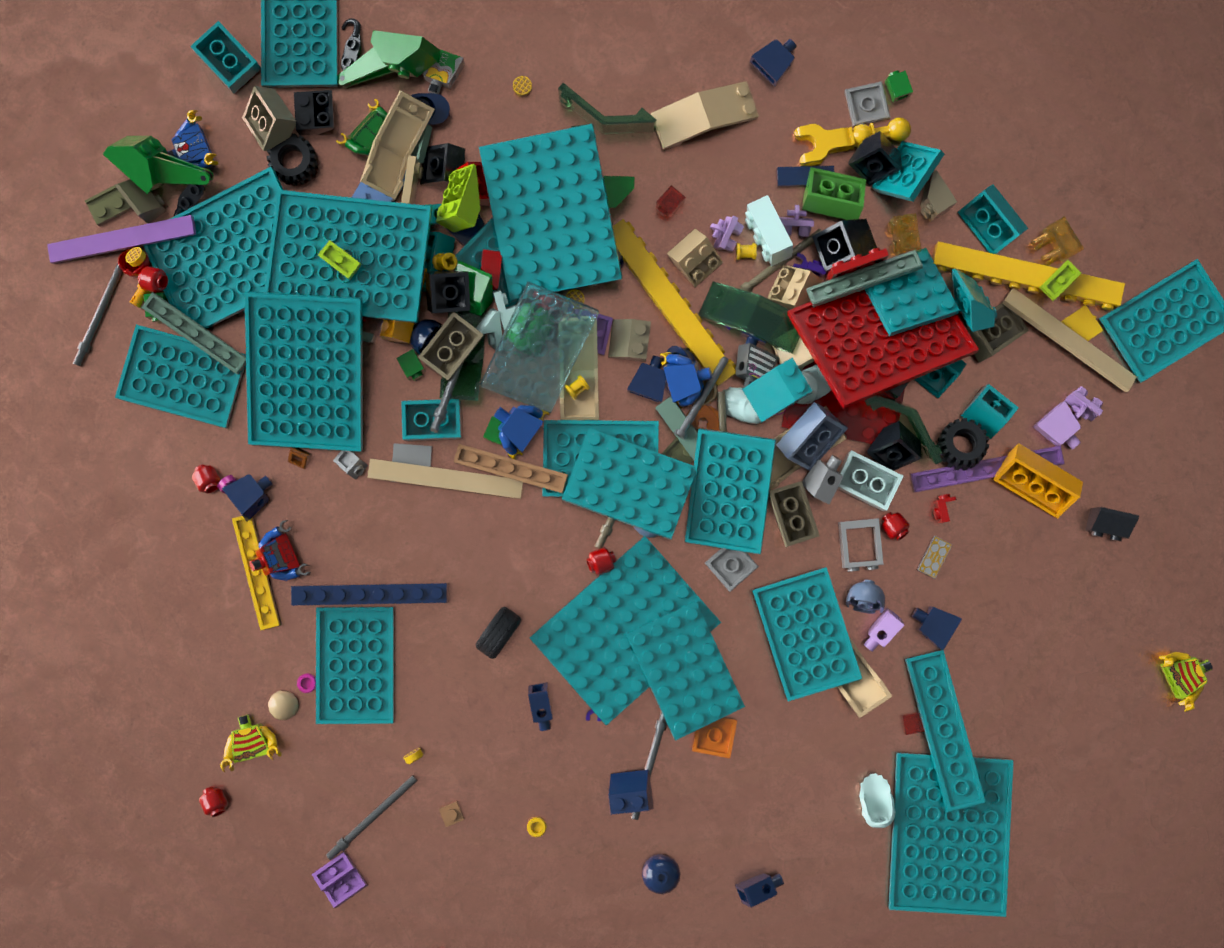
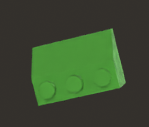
M811 167L804 192L802 210L845 220L859 219L864 207L866 179Z

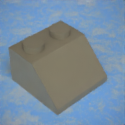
M937 170L931 174L929 180L925 183L920 206L923 216L929 219L930 222L949 211L957 203V200Z
M131 179L115 185L137 216L146 223H151L167 211L163 206L165 202L159 194L155 196L152 191L146 194Z
M613 319L608 358L646 362L651 321Z

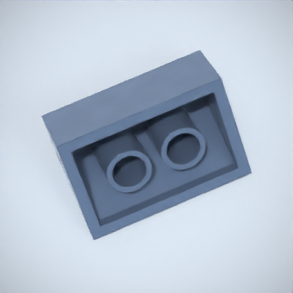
M814 402L777 443V447L787 459L810 471L817 460H820L848 427L826 408Z

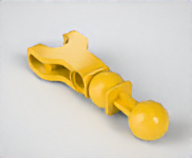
M897 117L891 120L888 126L874 128L873 123H870L869 126L859 124L853 129L852 127H845L833 130H825L817 124L800 126L794 131L796 139L808 140L814 146L813 151L801 156L800 164L801 166L820 165L829 154L854 149V146L858 148L864 139L879 131L886 138L890 137L894 141L901 142L910 136L911 125L906 119Z

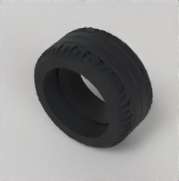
M501 607L476 642V648L489 658H496L520 625L521 617L509 608Z

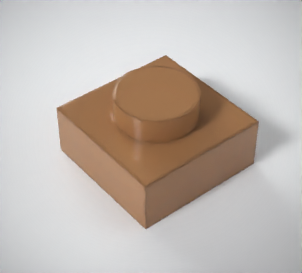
M458 801L439 808L446 827L465 819Z

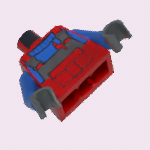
M289 520L282 521L280 527L273 528L261 539L258 545L259 549L255 551L257 559L249 561L253 572L262 569L265 576H271L273 579L283 581L300 577V574L304 576L311 574V572H303V568L309 565H299L287 534H283V531L287 532L293 528V526L288 529L284 528V523Z

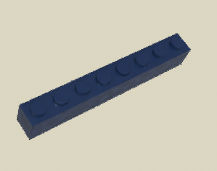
M449 583L291 586V606L449 602Z

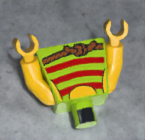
M1172 652L1165 656H1159V659H1164V663L1160 665L1175 697L1184 699L1179 702V705H1185L1184 712L1193 710L1195 701L1203 691L1204 685L1208 682L1204 673L1213 670L1210 661L1206 659L1199 663L1196 657H1191L1188 653Z
M249 715L238 717L241 729L232 731L228 737L224 758L220 767L225 772V767L230 765L229 769L232 772L234 770L233 761L237 763L263 755H268L271 760H274V753L281 757L282 753L278 749L276 735L261 723L252 725Z

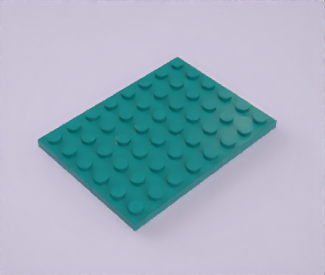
M593 124L479 147L510 300L623 279Z
M269 167L170 218L194 216L196 235L144 245L152 266L164 270L168 277V285L163 289L168 302L206 329L245 310V292H264L277 191L283 190L273 167Z
M278 190L264 292L362 298V317L418 323L432 207ZM329 240L362 264L350 280L318 256Z
M245 292L248 444L361 452L363 450L362 298Z
M644 536L614 563L613 570L596 578L530 637V640L607 726L650 687L626 636L627 633L694 601L697 602L710 632L721 621Z
M896 752L895 818L892 827L889 910L1006 917L1014 760L973 757L986 802L947 812L931 754Z

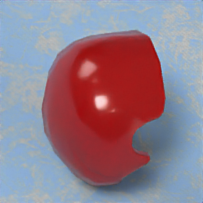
M129 248L119 256L118 266L126 275L137 277L143 268L150 265L149 257L146 255L142 264L132 267L126 262L127 253L133 249Z

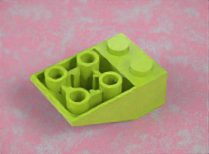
M475 164L453 171L449 176L448 187L443 193L444 199L442 205L438 208L436 222L452 232L474 227L480 212V200Z

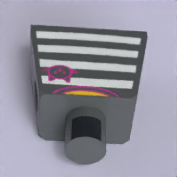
M751 343L739 345L735 374L737 377L745 380L743 388L772 370L776 365L778 356Z

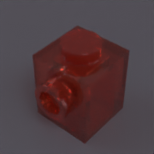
M671 185L656 202V210L665 217L667 215L671 218L685 202L686 197Z

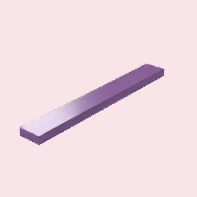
M188 215L47 244L50 263L55 264L196 235L194 216Z
M1061 445L1033 451L1056 466L1065 464ZM1006 456L981 460L975 467H969L967 470L962 468L955 470V466H952L951 468L943 467L912 473L910 477L913 492L994 478Z

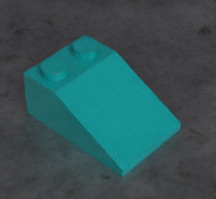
M793 357L742 389L761 422L766 421L812 394L811 387Z

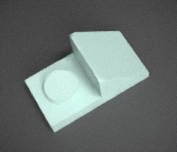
M499 289L493 291L503 329L507 330L519 311L521 304L505 307L508 304L506 294L501 293Z
M491 308L476 329L482 334L489 333L487 335L489 345L496 350L504 349L500 314L499 311Z

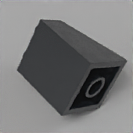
M867 219L842 220L812 236L825 272L829 271L833 267L832 264L843 261L845 263L851 261V257L862 254V256L868 255L869 251L877 248Z

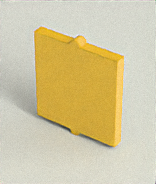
M1086 305L1061 321L1087 341L1104 331L1097 322V317L1093 316Z

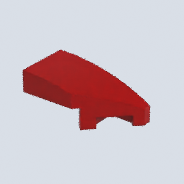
M483 249L481 270L492 275L493 290L497 291L502 256L499 251Z

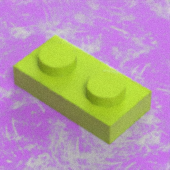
M331 240L327 242L318 254L320 258L349 280L362 265Z
M1067 260L1039 288L1054 301L1081 272Z

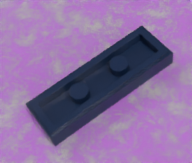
M834 166L777 167V187H804L807 185L811 167L834 172Z

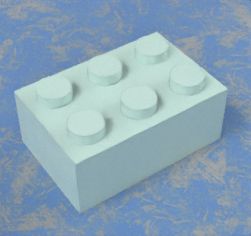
M767 195L747 204L745 222L749 229H753L755 233L753 238L757 246L761 245L763 249L761 253L765 262L769 261L770 265L774 266L791 258L793 243L769 196Z
M851 450L847 453L839 470L843 475V479L838 490L881 511H887L903 479V475Z

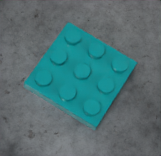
M902 141L897 148L901 153L902 170L874 183L871 188L878 193L914 202L945 154L940 149Z

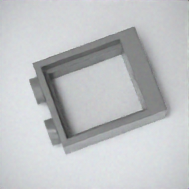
M879 518L838 522L842 568H848V572L859 571V567L867 566V570L879 569L878 565H884ZM873 527L876 560L849 563L846 529Z

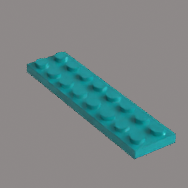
M944 650L905 659L946 811L950 812L985 803V797Z

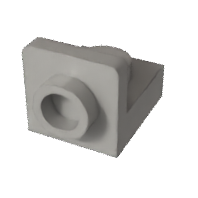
M342 450L333 460L354 479L362 475L368 466L352 451Z

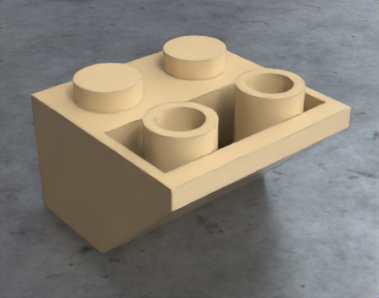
M694 229L667 253L674 265L694 287L723 263L708 238L697 229Z
M783 265L767 299L791 310L811 302L806 288L820 284L823 280L809 270Z

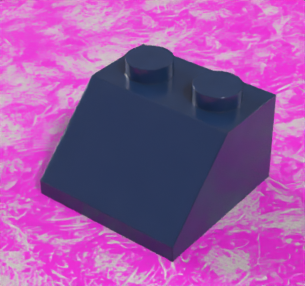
M649 769L611 774L609 786L611 815L654 809Z

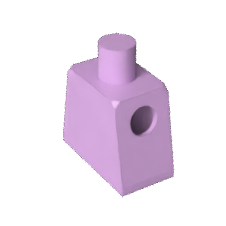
M1065 401L1059 403L1033 426L1034 429L1055 446H1060L1066 442L1071 449H1074L1081 443L1074 435L1081 426Z
M887 607L869 628L868 634L870 637L864 645L872 652L879 644L885 647L904 626L903 620ZM879 631H885L883 635L877 634Z

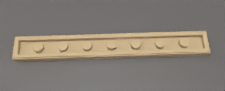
M1014 288L1010 290L1002 303L1124 392H1128L1131 389L1137 376Z
M370 459L367 477L521 499L523 482L506 477Z

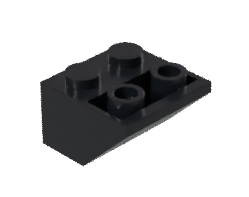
M332 90L294 92L295 127L299 135H319L334 129Z

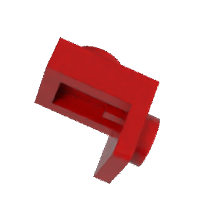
M950 494L938 496L939 500L934 501L935 509H933L935 520H938L939 523L950 521L946 502L957 500L956 496L950 497Z

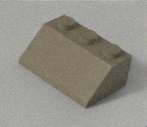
M254 86L242 119L262 150L268 151L290 138L292 131L295 129L296 120L275 89Z
M453 312L418 358L449 381L484 334Z
M802 481L769 491V498L785 547L820 536Z

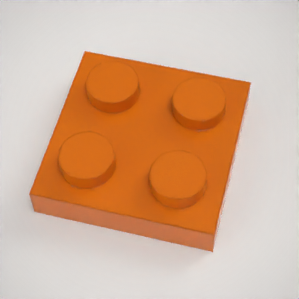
M723 717L696 730L692 751L730 759L737 720Z

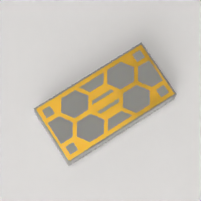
M934 536L917 570L935 579L952 544Z

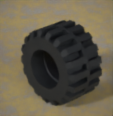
M292 133L290 138L267 151L269 154L267 156L268 166L273 167L278 179L287 185L292 183L293 186H298L297 183L299 182L301 185L305 184L304 180H311L310 175H315L316 173L315 167H318L316 151L310 142L301 135L298 137ZM291 151L301 152L303 158L297 167L292 169L283 167V159L287 153Z
M963 418L961 421L956 419L953 423L950 422L944 428L937 440L939 441L937 449H940L937 453L939 456H943L941 459L943 463L947 461L949 463L947 466L950 468L955 466V470L960 468L967 470L969 467H975L984 458L989 449V444H987L989 436H985L987 431L981 429L982 425L980 423L976 425L974 424L975 420L971 419L968 422L967 418ZM956 436L967 438L972 444V452L964 453L959 451L953 443V438Z

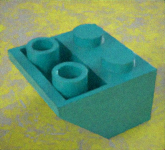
M990 384L982 387L960 416L967 418L968 422L971 419L975 420L974 424L976 425L980 423L982 425L981 429L987 431L985 436H989V439H992L1006 425L1019 407Z

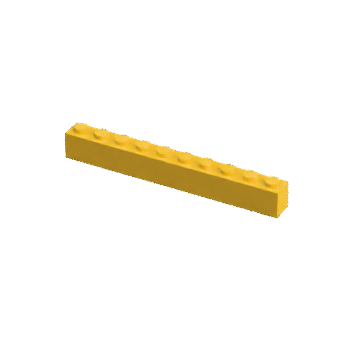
M624 219L620 220L613 226L616 245L623 257L624 263L686 347L690 349V352H692L703 369L709 367L711 373H713L720 359L725 357V350L719 343L716 345L712 338L714 336L708 328L704 329L701 325L702 319L697 313L693 314L690 310L691 304L686 298L682 299L679 295L680 290L674 282L671 284L667 279L668 273L663 267L659 268L656 264L657 258L652 252L648 253L645 249L646 244L641 237L637 238L633 233L635 229L629 221L626 223ZM731 359L728 360L716 381L717 387L735 375L736 365Z
M939 241L935 244L932 255L934 264L941 273L946 271L952 272V269L956 268L964 274L972 276L976 281L990 280V283L994 285H1002L1003 283L1009 285V288L1028 289V292L1035 294L1043 292L1039 287L1058 269ZM1080 274L1059 296L1065 297L1066 301L1076 302L1078 300L1083 301V304L1087 306H1095L1096 304L1101 305L1102 309L1113 310L1121 306L1125 283Z

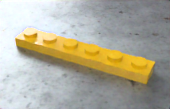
M243 516L232 518L260 631L280 626L269 578L265 576L262 569L253 572L249 561L257 559L255 551L259 549V539L253 517L248 522Z

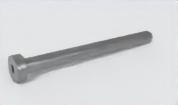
M722 357L712 373V379L707 381L701 395L697 398L680 429L675 430L674 434L679 438L686 440L688 436L686 432L728 363V358Z

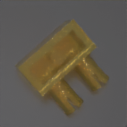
M916 213L893 216L888 223V230L893 236L891 249L892 252H895V256L916 250V252L922 251Z
M1065 216L1043 229L1044 233L1031 240L1032 246L1040 242L1034 247L1037 251L1049 243L1052 245L1054 250L1041 256L1042 262L1050 258V260L1043 263L1045 266H1049L1059 259L1061 262H1064L1084 249Z

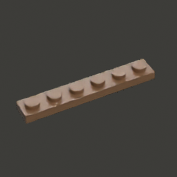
M461 444L458 445L454 463L563 494L569 476L568 474Z

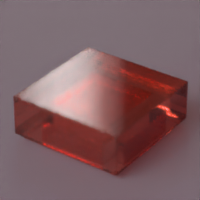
M919 712L902 715L905 735L925 732Z

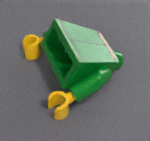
M374 99L376 103L374 107L368 103L371 112L348 137L344 133L340 134L344 137L342 142L336 140L340 146L346 147L356 154L369 156L373 141L388 114L380 107L377 99Z

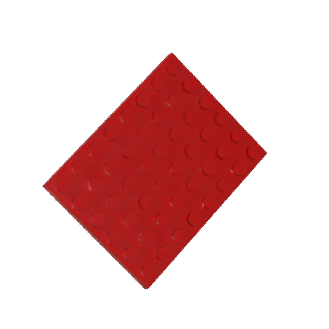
M865 289L814 308L812 303L808 302L788 310L787 313L843 409L976 354L979 350L958 315L889 337Z

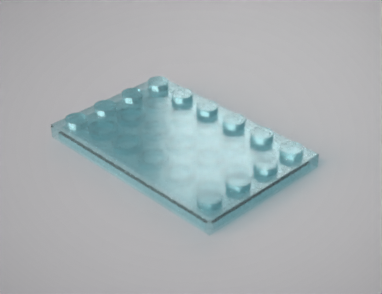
M527 282L480 386L551 413L593 327L599 310Z

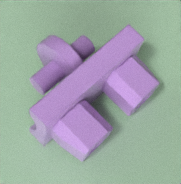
M795 205L794 210H787V216L794 217H779L788 235L792 234V226H799V236H809L811 227H814L812 218H799V216L806 217V211H800L799 205Z
M734 215L732 217L727 216L725 221L719 219L718 224H711L710 228L714 230L712 237L716 238L713 245L715 249L734 250L736 241L730 239L732 233L740 235L744 228L737 221L738 217Z
M1080 386L1066 397L1065 402L1075 412L1074 416L1076 419L1081 416L1085 420L1088 418L1090 421H1093L1102 414L1103 410L1101 407L1103 402L1095 397L1091 401L1086 398L1087 390Z

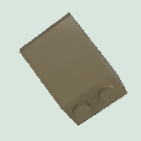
M1002 303L995 307L997 312L995 327L972 332L968 325L965 326L979 348L978 352L974 354L979 363L995 355L1029 331L1021 317Z

